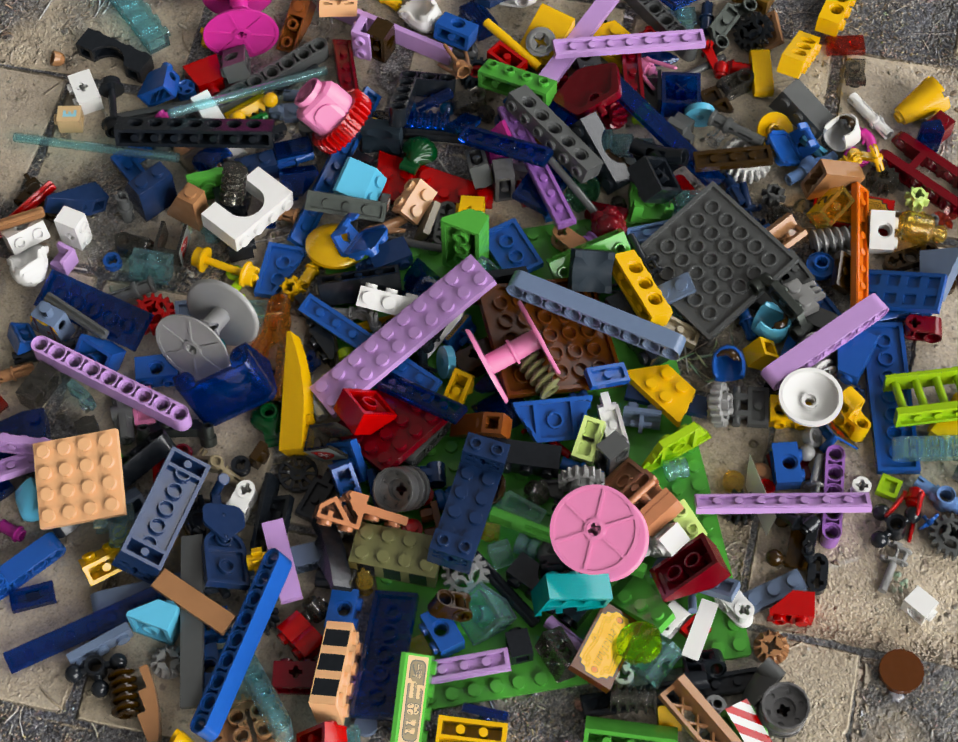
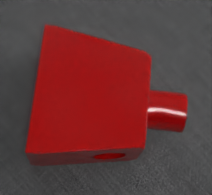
M217 54L182 66L185 79L193 81L197 94L208 89L213 97L225 88Z

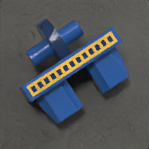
M466 313L444 338L442 343L452 346L454 352L466 343L472 344L465 329H469L473 334L476 332L477 327L472 322V316Z

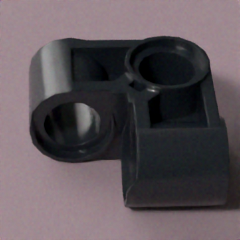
M717 648L702 650L698 661L682 656V675L685 674L698 690L710 689L707 679L720 678L727 672L723 654Z

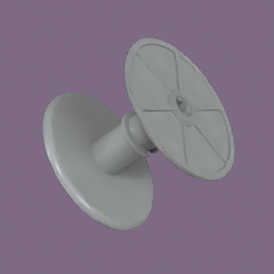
M201 279L193 283L187 293V307L191 316L173 314L164 317L158 323L155 335L160 351L174 368L192 379L202 382H214L223 378L229 368V355L221 339L224 340L226 345L230 346L247 345L258 335L259 320L251 303L237 289L219 280Z

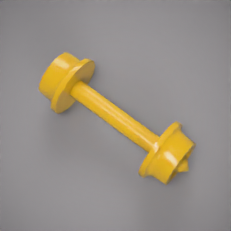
M208 246L205 248L196 247L192 254L191 266L196 267L199 272H205L209 265L239 276V286L254 287L259 279L260 268L254 266L251 261H247L243 268H239L211 258L212 249Z

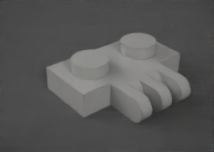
M796 278L783 284L793 299L800 302L805 317L819 311L820 305L817 302L823 300L826 294L817 286L814 280L802 284Z

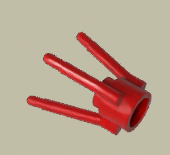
M915 486L910 487L908 492L903 490L901 496L889 508L884 517L888 518L903 500H905L907 507H916L915 514L918 516L925 497L924 490ZM910 523L907 542H911L916 523Z

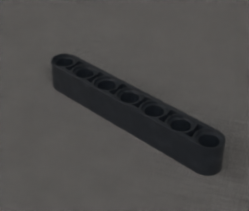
M159 429L152 433L121 458L124 489L128 488L162 461L172 446L176 447L164 429ZM81 524L53 528L51 530L61 539L69 535Z

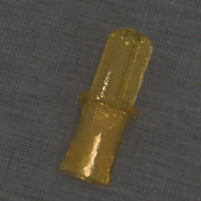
M360 568L361 572L357 573L356 585L362 596H369L373 592L374 580L369 570L365 571V568Z

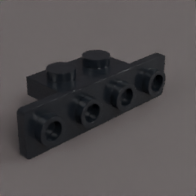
M271 472L265 473L262 483L257 516L254 522L252 540L250 541V551L251 548L262 547L263 552L267 551L261 523L283 518L286 533L288 534L295 498L290 494L278 496L280 480Z

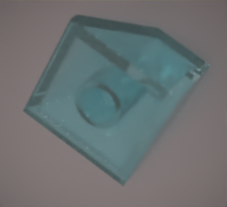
M479 582L468 593L471 596L469 606L473 617L469 621L460 622L474 646L504 631L517 619V616L507 599L484 583Z

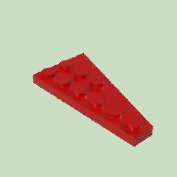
M379 151L377 169L387 178L381 195L383 193L391 194V204H394L396 198L402 194L407 181L421 178L438 192L433 201L436 200L440 203L450 201L456 205V203H460L461 195L485 197V209L493 208L494 188L475 189L473 181L425 165H421L417 173L413 175L399 169L403 158Z

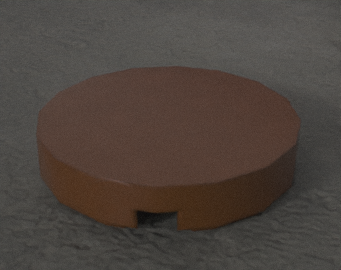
M894 649L882 657L878 666V677L889 691L897 694H908L921 685L924 677V666L913 652L905 649Z

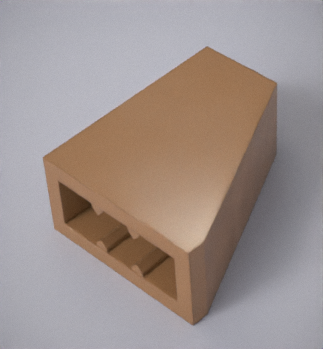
M820 159L800 183L805 198L810 200L820 198L829 189L840 186L842 187L835 194L851 191V184L854 182L861 184L865 176L858 162Z
M188 182L174 199L167 211V215L200 232L204 227L201 213L208 208L205 191Z

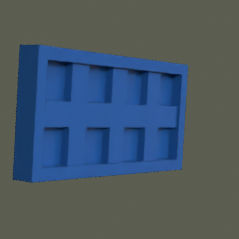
M869 269V295L876 293L889 308V311L940 314L948 277L946 274Z

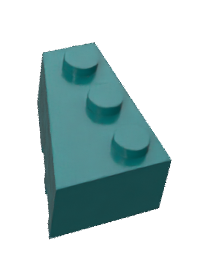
M556 571L546 573L531 591L535 617L542 616V611L555 610L556 614L563 613L565 608L576 607L577 611L605 608L613 599L609 574L588 575L579 574L577 571L558 574Z

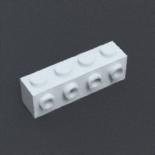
M366 282L365 286L361 285L356 306L396 316L417 299L418 295L406 293V296L397 295L398 290L386 287V290L382 291L377 289L378 285Z

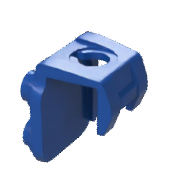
M807 122L796 124L798 128L790 133H787L785 130H773L768 133L765 144L770 145L771 150L774 149L776 153L774 160L778 166H799L805 157L812 155L820 147ZM805 135L808 140L806 142L807 146L799 147L798 143H800L802 136Z
M348 213L331 234L338 252L342 257H349L355 261L362 259L365 255L374 257L380 251L378 249L379 244H383L389 238L388 228L383 224L358 232L352 226L351 221L356 220L359 214ZM347 233L349 242L344 241L341 235Z

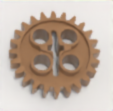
M250 692L249 697L246 698L242 693L241 700L238 701L235 698L222 730L216 738V742H240L244 738L247 739L241 742H253L245 714L246 711H249L258 742H284L282 736H288L286 729L289 728L288 716L284 706L279 705L278 699L272 701L270 694L263 698L262 692L257 697H254L253 692Z

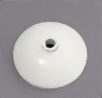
M809 367L797 369L785 377L779 388L778 399L782 411L790 420L802 426L818 427L828 424L837 417L843 405V392L840 384L831 374L821 369ZM805 402H811L812 405L809 406Z

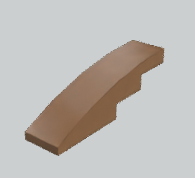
M148 664L139 667L146 688L138 691L145 711L137 714L147 742H162V718L158 693Z

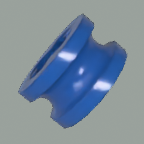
M109 252L103 257V264L108 271H117L123 265L120 255L116 252ZM115 259L116 263H111L110 265L109 261H114Z

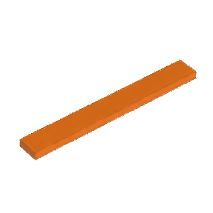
M859 182L851 184L850 308L869 296V191Z

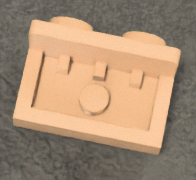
M421 178L410 179L404 185L402 194L394 201V207L391 211L400 213L413 225H418L438 192Z

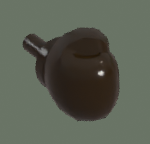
M25 173L24 177L27 181L24 183V186L26 188L22 192L32 195L43 184L36 177L31 178L28 173Z

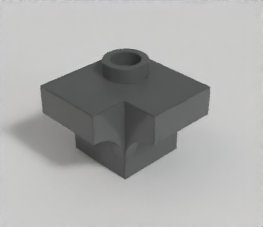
M679 111L674 117L670 116L666 123L665 139L671 144L686 148L689 152L694 144L695 135L692 133L695 120Z

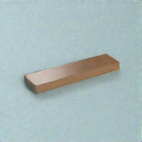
M165 568L151 585L152 589L168 600L173 601L177 606L222 636H224L236 620L234 614Z

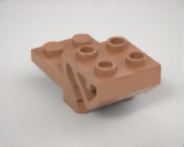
M629 457L605 478L606 486L621 492L639 509L647 523L651 538L684 509L679 500L666 487L662 490L654 474L647 469L644 470Z
M352 490L344 492L340 498L334 496L317 504L312 518L317 519V524L327 527L334 524L338 526L337 530L346 533L359 530L362 518L373 523L379 522V520L384 521V526L399 529L401 526L407 525L409 517L368 505L369 495Z

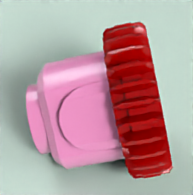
M312 78L305 83L294 100V104L298 106L297 118L314 131L312 133L313 144L320 151L329 155L341 151L342 147H346L348 142L351 143V140L356 137L361 127L365 125L364 123L368 120V115L371 114L370 110L372 109L371 99L359 89H351L346 92L332 81L321 82L317 78Z

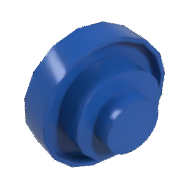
M815 252L807 258L805 266L813 274L815 280L823 281L832 277L834 259L827 253Z

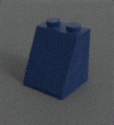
M160 161L129 181L124 190L128 193L133 208L146 222L170 207L177 196L172 173Z

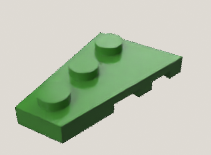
M634 576L611 601L614 607L659 633H662L675 619L672 610L645 577L641 579Z

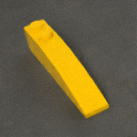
M291 331L286 333L279 451L288 457L292 455H309L304 452L312 451L314 445L313 427L309 425L315 424L313 392L310 390L312 382L307 357L301 339Z

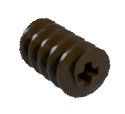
M116 669L107 676L110 682L108 685L110 690L109 696L112 699L110 701L112 707L111 714L115 718L131 719L138 717L137 714L141 713L138 710H134L140 706L139 702L133 701L139 698L137 693H132L138 689L137 685L132 684L137 681V677L130 676L135 673L136 670Z

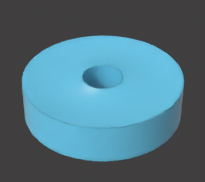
M696 102L685 108L684 115L695 120L694 127H706L708 119L715 108L709 103Z
M450 345L440 346L437 351L436 365L441 379H450L456 367V355L453 347Z

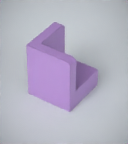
M58 241L56 245L59 252L50 262V267L68 276L79 260L74 248Z

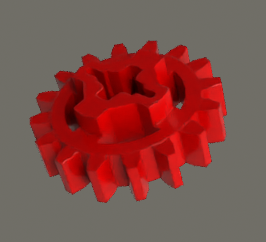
M151 293L149 298L143 295L144 300H136L138 305H132L133 312H130L137 331L143 330L144 335L152 332V335L155 336L156 327L160 320L168 315L175 314L173 302L170 303L169 297L163 299L162 294L155 297L154 293Z

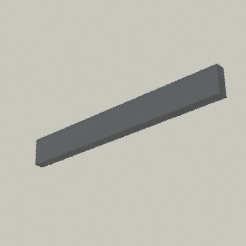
M204 535L181 536V579L204 594V573L201 553ZM180 608V708L185 710L197 708L204 693V623Z

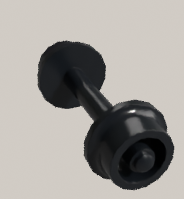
M110 75L101 79L98 91L101 96L108 98L110 116L102 120V129L105 131L106 136L115 138L114 127L117 117H121L117 115L116 98L124 93V86L118 77Z

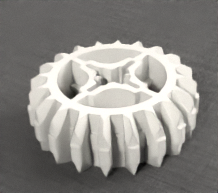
M733 137L721 149L755 145L739 137L738 139ZM771 166L722 170V172L726 174L725 171H728V174L732 175L735 182L738 180L742 182L748 181L751 185L753 180L758 183L760 178L764 179Z

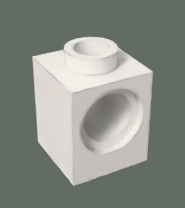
M917 585L904 599L900 609L919 625H922L926 620L930 622L938 612L935 609L939 602Z

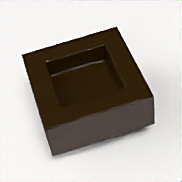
M261 440L249 456L251 467L257 470L268 461L270 456L268 444Z

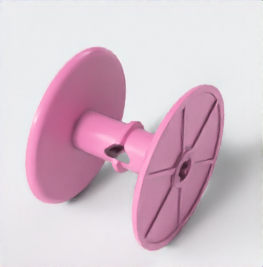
M518 300V306L531 330L511 341L506 340V344L485 355L473 333L469 329H465L486 371L506 404L508 403V397L496 373L515 362L520 364L521 359L542 348L555 373L561 374L521 300Z
M585 485L571 491L558 503L550 521V539L555 553L565 565L579 572V574H609L610 582L618 581L633 573L642 563L647 553L649 531L642 513L625 495L606 485Z

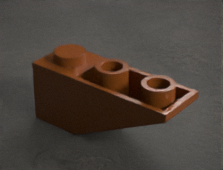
M311 0L291 1L276 46L277 50L290 53L297 49L311 24L316 5Z
M500 412L454 415L452 417L450 437L467 438L468 432L482 436L510 439L513 420L505 413Z

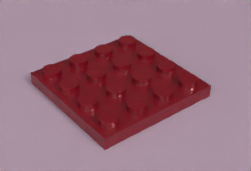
M393 376L388 378L376 390L397 414L396 419L371 435L358 436L351 432L334 435L339 440L357 438L364 460L379 472L385 468L399 466L448 422L444 414ZM342 420L338 422L342 426L348 428Z

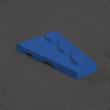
M269 242L259 272V279L255 285L254 296L274 300L282 289L280 285L285 281L284 278L289 279L307 255L305 248Z

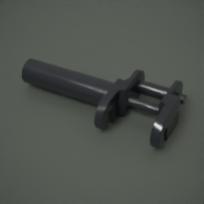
M634 233L628 234L627 239L633 250L636 251L647 271L654 278V274L660 273L663 269L662 266L658 267L656 263L657 257L650 256L646 259V255ZM652 263V265L654 266V269L650 270V268L648 267V264Z

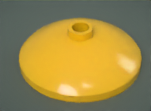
M340 223L319 226L312 230L306 238L305 251L312 262L323 268L345 269L360 261H355L349 257H342L338 252L331 234ZM347 233L342 234V239L349 242Z

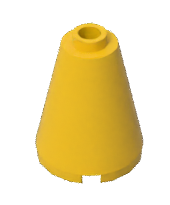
M934 77L925 78L894 109L895 113L893 116L899 124L906 125L935 115L940 110L943 112L950 108V101L948 96L944 98L942 92L945 90Z

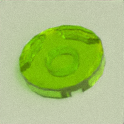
M636 621L622 628L618 634L616 645L624 661L637 665V663L646 664L654 660L660 653L662 638L655 625L647 621Z

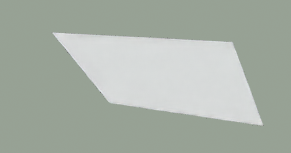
M749 454L745 483L748 493H766L752 457ZM775 513L757 514L766 536L776 519Z

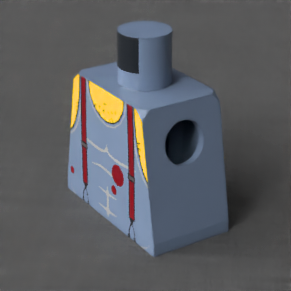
M40 301L30 314L32 329L56 342L70 339L76 331L67 314L49 302Z

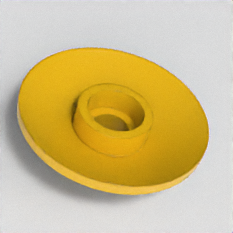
M770 112L760 119L757 125V133L765 136L767 140L770 129L785 130L787 133L793 131V126L786 115L780 112Z

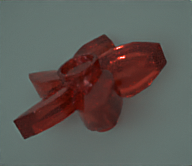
M948 205L944 208L943 212H934L939 216L937 227L945 224L948 228L952 229L953 223L951 220L956 219L958 215L950 213Z

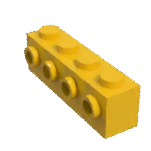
M129 532L125 533L121 539L115 542L109 541L105 543L101 549L95 552L85 553L78 560L91 587L123 571L111 564Z

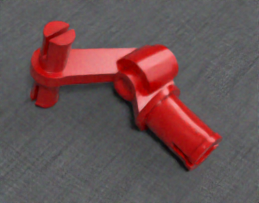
M709 39L706 41V47L701 49V56L703 58L705 56L716 79L724 80L727 75H732V73L749 76L751 63L736 62L734 59L728 62L718 61L713 50L714 42L710 40L709 43Z

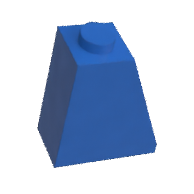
M863 331L837 349V378L842 383L857 386L877 346V335Z

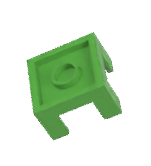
M630 182L628 189L630 222L654 223L668 220L672 217L674 212L673 203H670V205L669 202L666 204L644 203L638 196L635 184Z

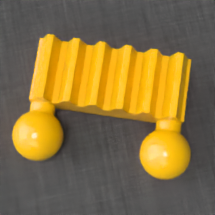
M260 92L226 111L223 115L225 119L250 118L252 114H259V110L265 111V106L268 108L275 107L278 104V97L272 92L265 95L263 92Z

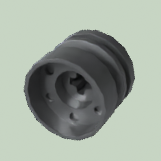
M415 466L385 468L374 479L373 496L381 509L393 513L418 510L425 505L429 498V479L425 472Z
M778 682L765 691L759 705L758 718L762 725L767 728L769 735L779 739L790 738L798 734L808 718L810 711L809 698L798 685L790 682ZM779 709H782L783 713L787 712L785 717L782 714H778Z

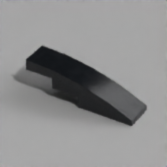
M313 518L311 525L318 536L314 544L321 555L318 565L331 589L351 592L353 585L348 558L336 525L323 526L317 524V519Z

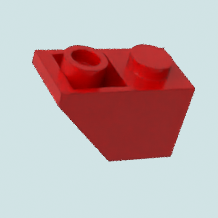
M792 590L770 608L767 621L777 625L792 623L799 627L812 625L815 617V592Z

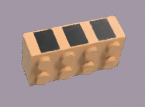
M326 622L308 701L317 724L324 721H336L338 725L344 726L345 718L349 717L350 704L348 703L350 697L354 695L353 676L358 675V656H362L363 643H360L359 632H356L354 623Z

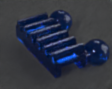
M414 101L408 121L404 126L405 128L448 131L450 116L455 112V107L451 102L442 103L440 111L433 113L432 110L426 113L424 110L418 112L416 110V102Z

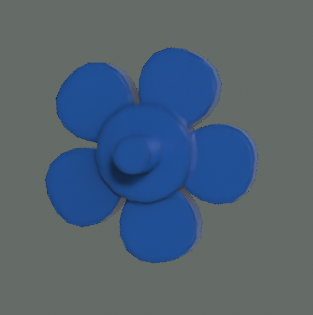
M936 513L929 519L926 515H923L922 518L925 522L918 529L928 528L935 522L939 514Z

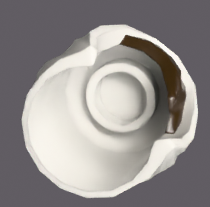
M841 114L826 123L823 130V138L832 150L844 152L860 141V126L857 117L853 114Z

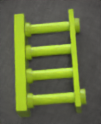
M958 366L885 375L882 390L883 392L893 391L898 405L893 419L895 428L957 421L958 401L948 400L943 385L955 384L958 391ZM934 386L940 403L928 404L922 387ZM914 388L919 405L907 406L902 390Z

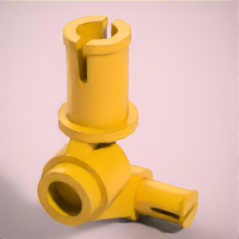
M877 144L869 146L870 152L851 148L847 156L843 155V158L838 159L839 161L858 162L859 164L863 160L870 161L875 164L877 172L885 169L882 163L883 156L879 153Z

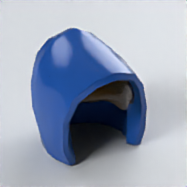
M726 344L713 352L711 367L712 376L715 381H735L745 377L746 362L739 348Z

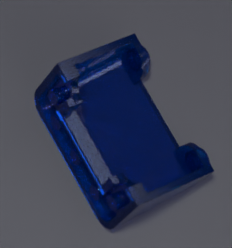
M245 342L231 351L229 356L231 366L197 382L189 372L180 373L173 377L174 386L203 423L210 422L213 423V426H217L272 400L276 396L277 386L270 360Z

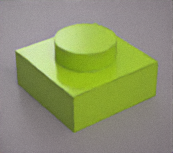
M883 473L874 494L895 502L903 481Z

